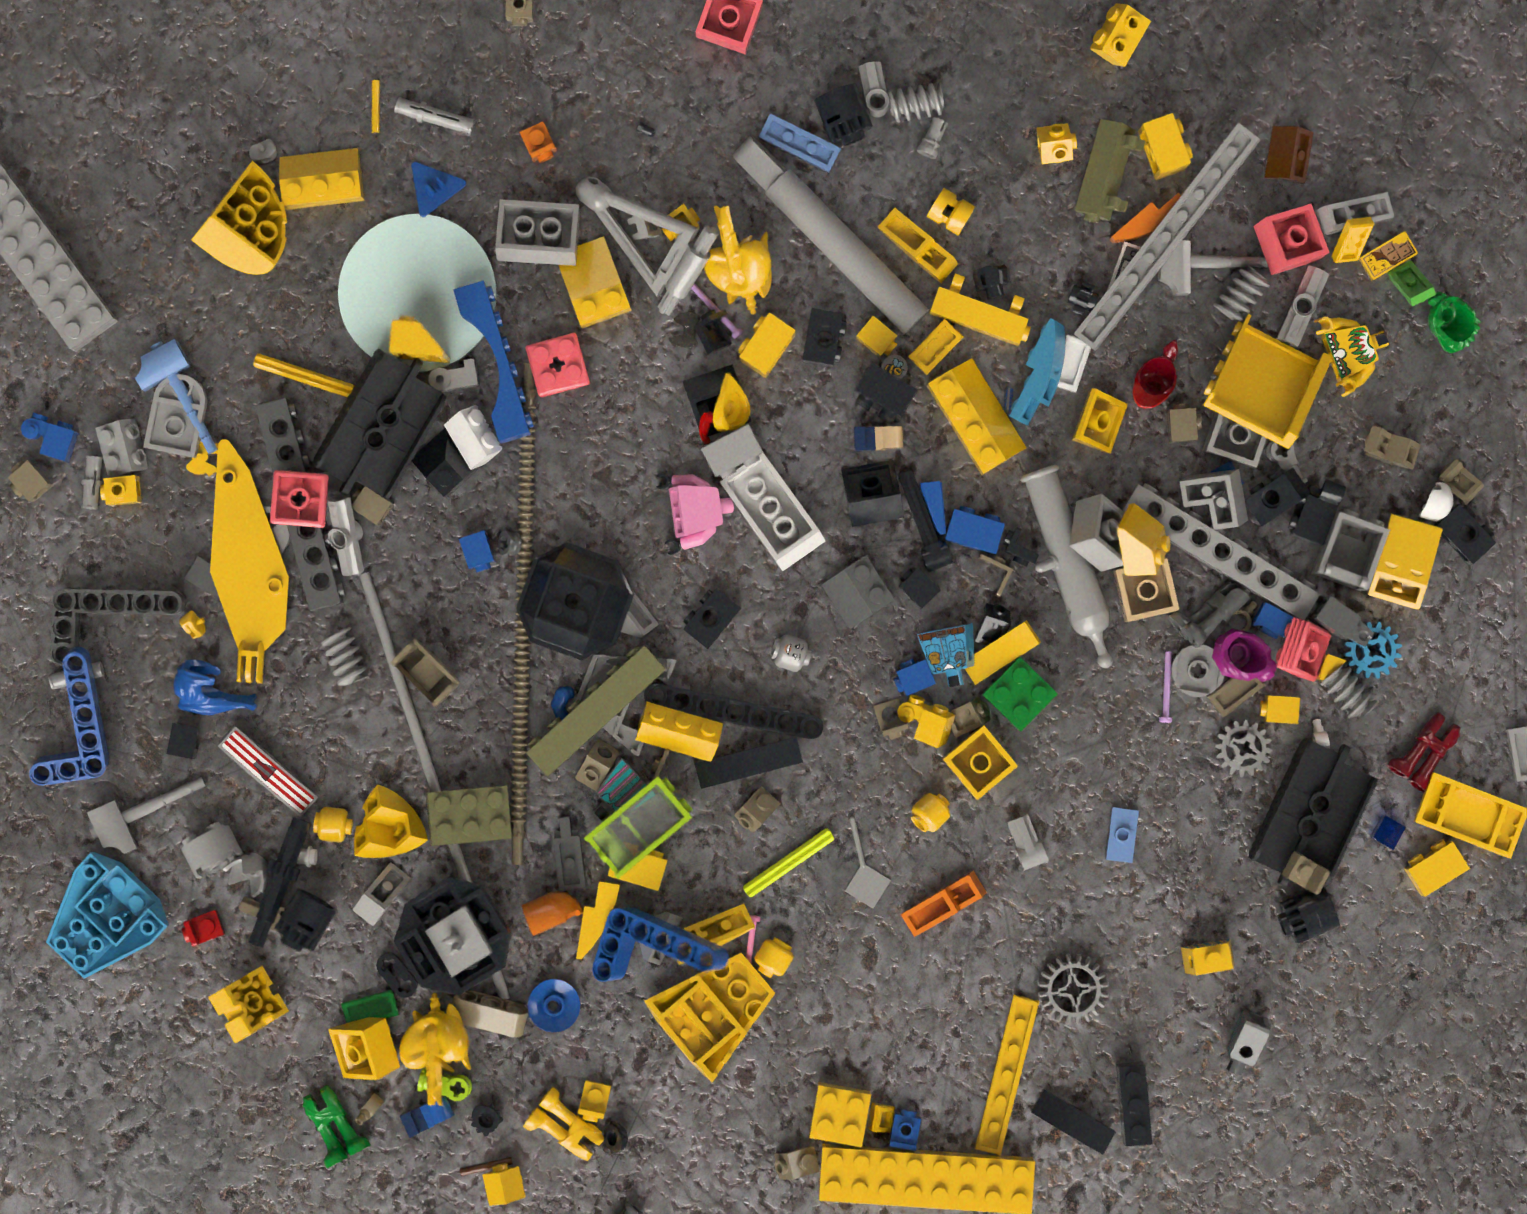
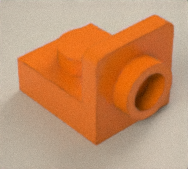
M543 121L520 132L533 162L538 160L539 163H543L554 157L553 153L557 149Z

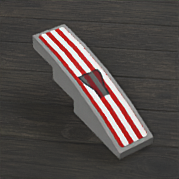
M235 725L217 744L239 766L300 817L318 798L294 774Z

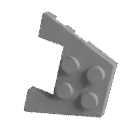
M593 655L576 700L579 699L583 702L589 696L586 692L597 681L602 685L609 678L606 674L617 663L622 667L629 659L626 656ZM657 658L667 669L657 679L668 683L677 660ZM629 703L602 728L634 755L639 756L644 743L635 740L636 729L622 724L630 705Z

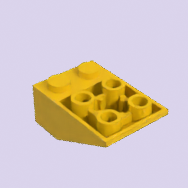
M1391 513L1387 529L1390 531L1367 592L1370 596L1419 610L1428 585L1443 528Z

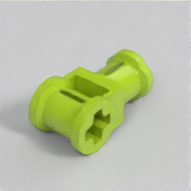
M422 1068L417 1088L419 1092L427 1090L426 1068ZM442 1075V1096H447L453 1101H461L471 1093L472 1083L467 1076ZM458 1082H461V1087L465 1088L460 1094H457V1089L453 1088Z

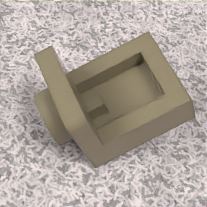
M1458 459L1453 463H1448L1442 469L1439 477L1440 481L1447 484L1451 488L1453 495L1465 505L1484 487L1483 483L1466 470Z
M761 786L734 816L738 819L741 826L754 833L780 803Z
M814 1146L775 1153V1169L780 1179L793 1180L820 1172Z

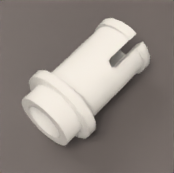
M312 846L302 848L297 864H306L307 867L316 865L317 849H313Z

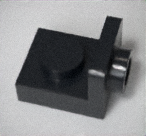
M986 603L983 619L975 634V642L989 645L1006 634L1011 625L1010 611L1002 605Z

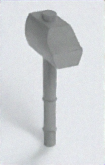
M1182 240L1159 269L1158 281L1167 284L1172 290L1173 295H1188L1191 293V268L1247 267L1246 264L1250 267L1261 268L1268 267L1265 257L1191 255L1190 240Z
M201 776L123 812L117 800L111 801L87 813L92 823V826L89 827L91 835L94 839L99 838L103 848L115 847L124 854L138 849V846L128 823L148 815L185 795L193 794L194 791L205 787L206 784Z

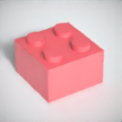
M707 0L696 29V37L746 55L763 7V0Z
M1312 204L1265 217L1253 226L1271 275L1316 262L1330 253Z

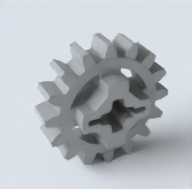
M1243 720L1242 726H1239L1237 721H1232V729L1225 725L1223 727L1226 732L1225 735L1217 734L1221 743L1214 744L1215 748L1220 749V753L1216 754L1215 758H1222L1224 760L1220 766L1221 768L1229 766V774H1233L1235 770H1238L1239 777H1243L1245 771L1250 776H1254V768L1262 771L1264 769L1261 763L1270 762L1265 755L1266 753L1273 752V749L1266 747V744L1272 740L1271 738L1264 739L1263 735L1266 733V729L1258 731V723L1256 722L1249 727L1248 720ZM1246 730L1240 738L1231 737L1235 732ZM1256 737L1260 743V751L1256 749L1254 744ZM1233 742L1236 744H1244L1245 742H1247L1246 747L1249 749V751L1253 752V754L1242 753L1240 755V749L1237 748V746L1234 745ZM1226 745L1231 748L1233 754L1231 760L1227 756ZM1252 758L1256 760L1250 765L1240 766L1245 759Z

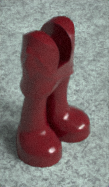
M1439 712L1433 715L1425 724L1422 731L1415 738L1417 741L1410 751L1402 758H1392L1386 765L1398 776L1408 779L1409 784L1422 793L1426 791L1431 774L1434 772L1439 761L1444 758L1448 749L1452 748L1460 737L1461 727L1454 723L1445 731L1441 739L1435 736L1446 719ZM1429 746L1432 751L1421 767L1412 774L1416 764Z

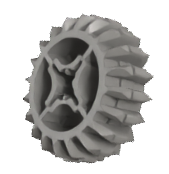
M1069 953L1065 954L1066 962L1064 963L1057 956L1055 960L1058 966L1054 967L1049 962L1047 967L1052 970L1050 974L1045 971L1041 972V975L1047 978L1046 982L1038 981L1037 983L1038 986L1045 987L1044 991L1037 992L1038 996L1047 997L1040 1004L1042 1007L1051 1005L1046 1012L1049 1016L1057 1011L1055 1016L1057 1022L1062 1019L1063 1015L1066 1016V1025H1070L1072 1017H1075L1076 1024L1080 1025V1016L1083 1015L1085 1020L1090 1022L1091 1017L1088 1013L1092 1011L1094 1015L1098 1016L1100 1013L1095 1006L1098 1004L1101 1007H1105L1106 1005L1103 1001L1099 1000L1100 996L1109 997L1108 992L1101 991V988L1108 987L1109 983L1107 981L1100 982L1099 980L1104 978L1106 974L1104 971L1096 974L1095 972L1099 969L1100 965L1095 963L1089 967L1091 958L1088 956L1083 963H1081V954L1078 953L1075 956V961H1072ZM1074 968L1087 971L1091 975L1093 982H1079ZM1066 969L1065 983L1052 988L1056 976ZM1072 981L1077 987H1081L1079 992L1076 991L1078 994L1075 995V1001L1070 992L1064 991L1067 986L1070 987L1069 984ZM1094 990L1091 1001L1080 1009L1081 996ZM1053 996L1068 997L1072 1010L1059 1007L1055 1003Z

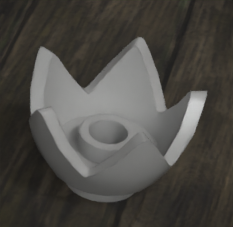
M256 853L239 856L222 869L228 871L232 867L228 885L250 880L252 899L266 890L269 881V872L266 871L268 863L262 856Z

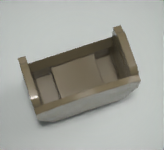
M416 638L390 662L432 702L434 707H437L448 698L461 683L456 675Z

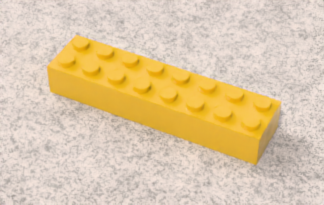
M822 1143L819 1201L1032 1214L1035 1160L1033 1157L929 1150L912 1151L900 1148L857 1147Z

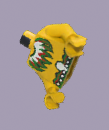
M1340 317L1315 319L1314 323L1319 322L1321 324V330L1316 331V334H1323L1321 339L1326 352L1333 357L1331 365L1338 381L1336 387L1342 385L1345 388V393L1341 395L1345 397L1363 385L1374 372V363L1379 360L1376 350L1389 345L1387 336L1384 331L1370 335L1366 325L1360 326L1354 320Z

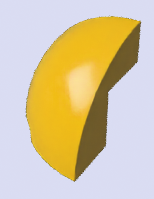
M377 785L371 791L362 807L365 810V817L363 818V823L357 825L355 829L354 855L364 858H383L403 854L424 844L428 840L427 833L415 810L401 796L384 786Z

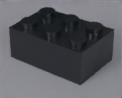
M871 363L858 384L853 397L857 399L855 404L867 411L870 408L880 412L879 418L892 424L893 421L899 423L915 396L917 389Z

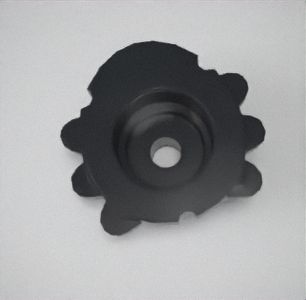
M493 1104L490 1106L478 1105L472 1111L473 1121L471 1126L477 1128V1133L482 1132L485 1137L488 1136L489 1133L495 1131L498 1125L503 1122V1118L499 1116L500 1110H496Z
M610 1121V1124L604 1130L603 1137L606 1148L614 1154L625 1149L628 1143V1134L619 1123Z

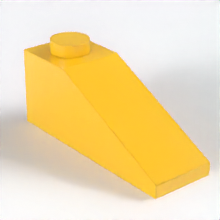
M741 904L683 929L722 946L754 929L755 925L745 904ZM688 945V951H689V953L691 952V947H690V945ZM677 960V962H678L679 965H681V964L684 963V962H681V961Z

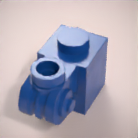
M33 413L31 418L26 419L22 423L21 432L24 437L31 440L43 437L44 440L39 452L40 454L70 462L79 435L78 432L72 431L73 425L58 421L57 425L47 423L48 417Z

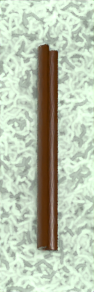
M507 1157L461 1168L460 1174L461 1176L491 1170L492 1166L503 1163L512 1165V1158Z

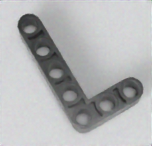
M60 589L55 592L52 598L51 658L57 665L63 666V660L59 656L61 648L65 646L69 649L80 647V613L178 615L185 609V598L180 593L173 591ZM64 594H69L72 597V604L68 608L62 607L60 602ZM92 594H95L99 600L97 607L94 609L89 608L87 605V598ZM117 595H122L125 599V605L118 610L114 607L113 600ZM145 595L149 596L152 601L150 608L147 610H143L139 603L140 599ZM170 596H175L178 600V606L173 611L166 607V600ZM64 620H68L72 627L67 635L60 631V624ZM71 656V663H76L79 657Z

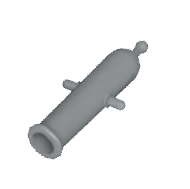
M1059 465L1045 467L1020 478L1021 482L1026 483L1049 556L1047 560L1038 562L1035 569L1040 573L1048 570L1054 571L1071 626L1079 635L1088 636L1092 640L1098 654L1097 662L1099 666L1108 668L1112 665L1113 658L1105 647L1103 631L1109 626L1110 611L1092 564L1069 546L1074 516L1057 474Z

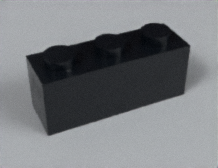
M1143 1062L1116 1064L1123 1144L1126 1147L1153 1145L1146 1066Z

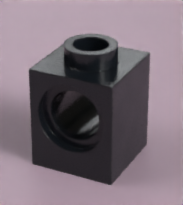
M910 568L900 578L903 583L899 588L920 609L941 591L920 568H917L915 571Z

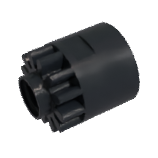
M856 83L831 90L814 100L831 144L842 141L844 146L856 143L866 137L864 134L866 130L873 127Z
M1324 886L1319 894L1308 890L1279 902L1282 913L1277 915L1280 926L1285 936L1291 935L1297 944L1340 927L1337 912Z
M297 888L274 929L282 935L280 941L298 952H301L302 948L314 951L337 910L314 894Z

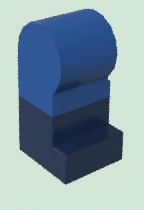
M442 1096V1106H439L436 1101L435 1105L425 1103L400 1115L409 1138L455 1115L446 1096Z

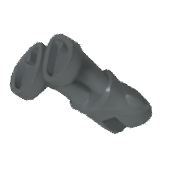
M1230 581L1222 585L1214 595L1207 599L1190 616H1185L1181 612L1175 611L1168 618L1176 631L1186 641L1189 640L1193 647L1198 648L1223 619L1226 622L1230 621L1231 616L1249 600V595L1243 589L1238 588L1234 582Z

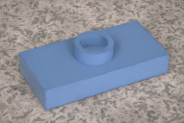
M1112 807L1106 860L1133 862L1139 810Z

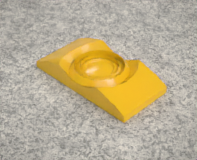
M1432 772L1413 822L1511 859L1527 817V808Z

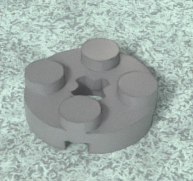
M1190 645L1181 649L1174 657L1171 665V677L1174 685L1184 694L1192 697H1204L1214 692L1223 682L1224 676L1212 658L1213 648L1206 645L1195 648ZM1196 663H1200L1201 668L1205 669V673L1200 674L1198 679L1194 678V673L1190 672L1191 667H1195Z

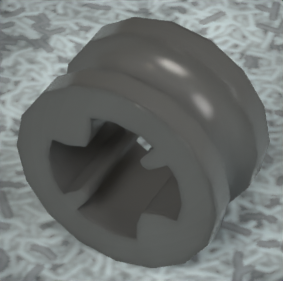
M503 531L498 539L500 553L503 555H517L521 549L522 541L518 532Z

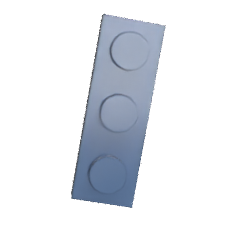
M771 113L758 137L830 173L841 150L840 147Z

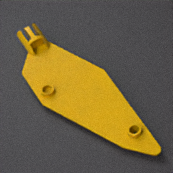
M223 439L218 443L210 573L238 648L236 682L243 681L246 656V682L253 683L257 657L256 682L263 684L265 651L286 630L289 575L251 472L231 442ZM228 473L233 475V480L230 483H227L225 480Z

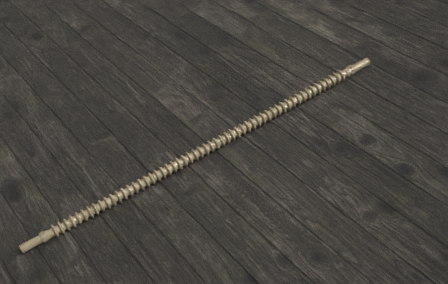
M524 363L523 392L526 402H523L522 406L525 413L530 412L533 421V417H536V414L533 413V410L536 409V406H533V401L537 390H534V378L530 363ZM533 427L529 428L531 435L519 438L522 440V444H519V447H522V451L519 452L522 455V459H519V462L522 463L519 470L522 473L518 475L521 478V482L518 483L521 486V489L518 490L521 493V497H518V500L521 501V505H518L521 512L517 513L520 516V520L517 521L520 524V528H517V531H520L522 542L518 553L520 557L516 559L519 562V566L516 567L519 570V573L516 574V577H519V581L516 582L519 585V589H516L519 596L515 598L518 602L531 568L529 563L533 561L529 557L533 554L530 551V547L533 546L530 543V539H533V536L530 535V532L533 531V528H530V524H533V521L530 518L534 515L531 513V509L534 508L531 505V501H534V498L531 497V494L534 493V490H531L534 482H531V479L535 477L531 473L535 470L532 467V463L535 462L532 459V455H535V452L532 451V448L535 447V444H532V440H535V437L532 434L536 431ZM515 612V615H518V619L515 620V623H518V627H515L518 634L514 636L518 640L514 643L517 646V650L514 651L517 654V658H514V661H517V665L514 666V669H517V673H514L517 680L513 682L516 684V688L513 689L516 692V696L513 697L516 700V704H513V707H516V711L513 712L516 718L512 720L516 724L512 728L515 730V734L512 735L515 738V742H512V745L515 746V749L512 750V753H515L512 761L515 764L511 766L515 771L511 773L514 776V780L511 781L514 784V788H511V791L514 792V795L511 796V799H514V803L511 804V807L514 809L510 812L513 815V819H510V822H513L511 831L513 838L512 865H522L523 839L526 838L523 823L526 822V819L523 816L527 814L524 811V807L527 806L524 803V799H527V796H524V792L527 791L524 788V784H527L524 777L528 775L524 772L528 768L525 765V761L528 760L525 757L526 752H528V750H525V746L528 745L525 742V738H528L525 731L529 729L526 727V723L529 722L526 719V715H529V712L526 711V708L529 707V704H526V700L529 699L526 693L530 691L526 687L530 684L527 681V677L530 676L527 673V669H530V666H527V662L530 661V658H527V654H530L527 647L531 644L527 641L529 637L519 614Z

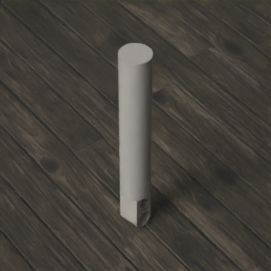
M750 135L732 154L733 158L766 191L765 195L903 334L907 333L929 311V308L791 169L787 170L756 138Z

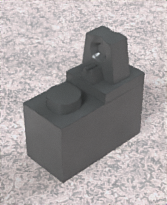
M1332 596L1323 597L1309 617V620L1329 631L1332 636L1350 639L1362 646H1366L1374 634L1360 620L1362 618L1360 615Z

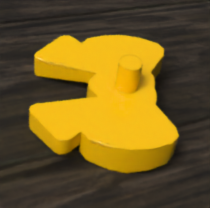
M202 442L199 443L197 458H192L187 464L186 469L194 474L207 473L208 476H211L216 472L217 467L206 462L208 460V452Z

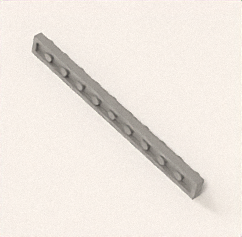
M1240 123L1236 125L1075 331V336L1096 351L1260 142V138Z

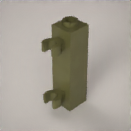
M1100 120L1075 211L1084 215L1083 219L1093 223H1099L1100 219L1110 221L1113 210L1126 212L1128 202L1122 201L1120 197H1117L1130 149L1143 151L1146 141L1139 140V137L1134 136L1136 130L1122 122Z

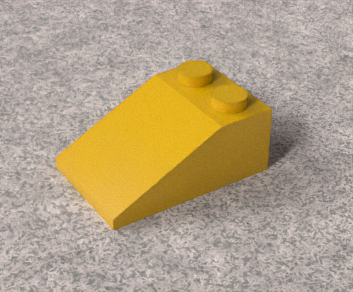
M604 236L578 246L576 266L559 265L582 329L631 311Z

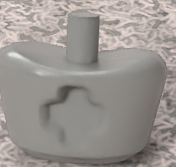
M266 139L263 142L252 145L249 150V156L258 164L270 163L277 157L276 145L271 139Z

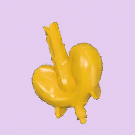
M714 206L723 246L709 250L710 258L704 267L705 273L712 284L719 290L727 293V301L730 305L738 296H742V298L746 299L747 310H750V313L754 315L756 314L755 308H757L754 296L759 292L761 297L765 298L772 282L768 232L763 233L760 241H750L752 235H749L738 244L729 206H722L721 208Z
M432 993V998L430 999L431 1011L427 1015L423 1016L419 1012L413 1011L414 1023L408 1027L401 1039L399 1055L403 1064L410 1069L426 1067L428 1105H435L436 1101L439 1106H442V1069L451 1073L454 1072V1069L447 1062H459L462 1060L464 1066L471 1070L468 1057L469 1038L458 1010L452 1004H448L447 1012L441 1011L440 998H437V993Z

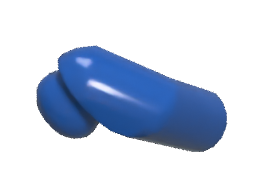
M561 686L556 690L551 701L555 718L560 717L563 720L568 715L566 705L575 695L574 689L571 686Z

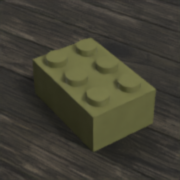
M507 786L426 793L430 846L512 839Z

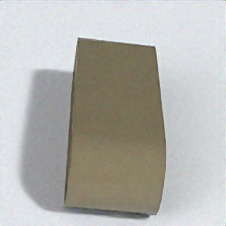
M467 990L461 995L454 994L452 1005L458 1010L464 1025L509 1037H520L524 1034L529 1013L528 1007L524 1004L472 990Z

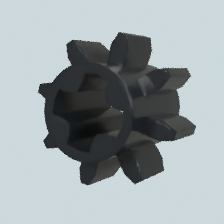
M1083 281L1081 287L1073 286L1067 301L1068 304L1073 305L1072 312L1083 316L1085 310L1089 312L1093 310L1099 296L1098 293L1093 292L1094 285Z

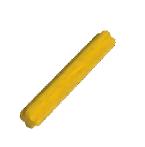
M260 353L254 359L253 365L256 368L347 398L355 387L351 383Z

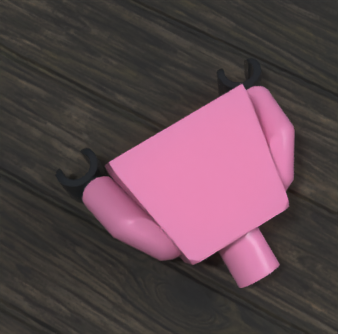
M662 473L656 476L657 478H666L667 480L664 486L656 487L662 491L669 489L675 536L680 538L679 541L673 538L665 542V544L673 542L676 545V550L669 552V555L678 553L681 548L686 550L704 544L716 533V526L723 524L722 514L733 512L734 505L730 497L720 499L718 488L710 487L707 481L693 474L673 475L672 478Z

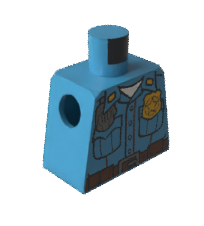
M973 623L918 634V639L931 673L946 672L949 687L963 685L964 680L961 669L974 666Z

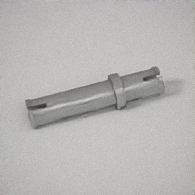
M398 97L394 113L415 118L417 122L422 123L426 121L471 135L475 122L474 118L471 119L427 106V103L423 101L417 103L402 97Z

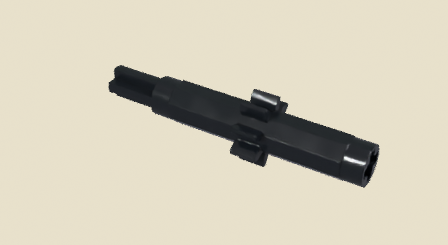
M293 817L277 860L270 859L266 871L272 874L256 915L257 920L248 942L252 945L264 947L271 925L275 922L290 880L297 881L301 869L295 866L311 825L310 822Z

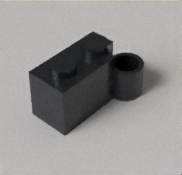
M1325 479L1321 489L1312 485L1308 486L1311 494L1299 502L1301 504L1298 514L1293 513L1288 528L1292 529L1290 532L1291 536L1316 546H1323L1337 508L1346 491V486Z

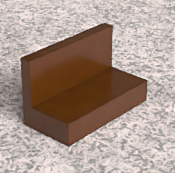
M1273 126L1264 178L1285 179L1296 184H1305L1314 132L1299 126Z

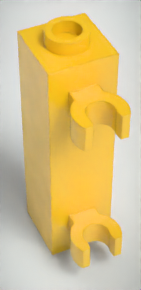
M956 273L949 290L942 287L938 288L929 313L930 315L946 319L947 321L1019 346L1021 340L1026 342L1031 329L1030 326H1027L1029 319L1019 316L1025 298L1015 295L1009 311H1005L959 294L965 277Z

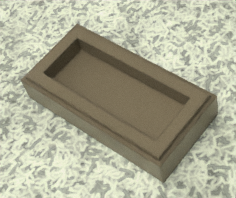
M1230 678L1214 692L1210 693L1207 698L1224 718L1263 688L1265 684L1257 678L1250 681Z

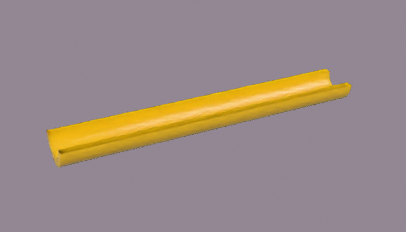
M372 80V133H380V80Z

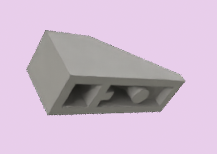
M1388 192L1330 204L1314 210L1323 236L1342 232L1347 219L1371 217L1373 222L1377 223L1394 218Z

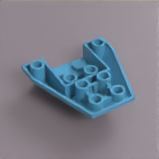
M92 851L74 870L46 943L78 974L86 978L152 944L168 927L169 923L160 899L122 862Z

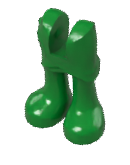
M329 1085L320 1088V1093L328 1107L320 1110L312 1094L303 1097V1107L306 1115L314 1122L317 1131L320 1132L326 1144L328 1153L323 1161L326 1168H329L349 1157L330 1125L333 1120L345 1141L350 1156L371 1144L366 1137L359 1136L354 1131L345 1116L347 1113L335 1092Z

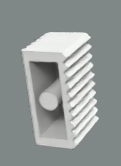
M476 405L457 412L455 416L444 424L470 470L486 464L502 450V446L499 445L500 442L497 441L496 436L491 432L492 429L489 428L484 415L478 410Z

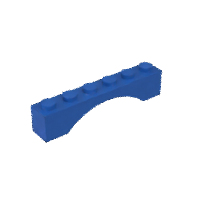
M483 280L453 289L462 318L474 325L485 336L496 357L499 371V391L491 417L498 441L502 444L531 435L529 428L534 427L530 412L525 413L522 403L526 402L522 386L517 387L514 378L519 375L515 362H509L507 352L511 351L507 336L502 337L499 327L503 326L499 311L494 312L491 302L496 301L492 286L486 287Z

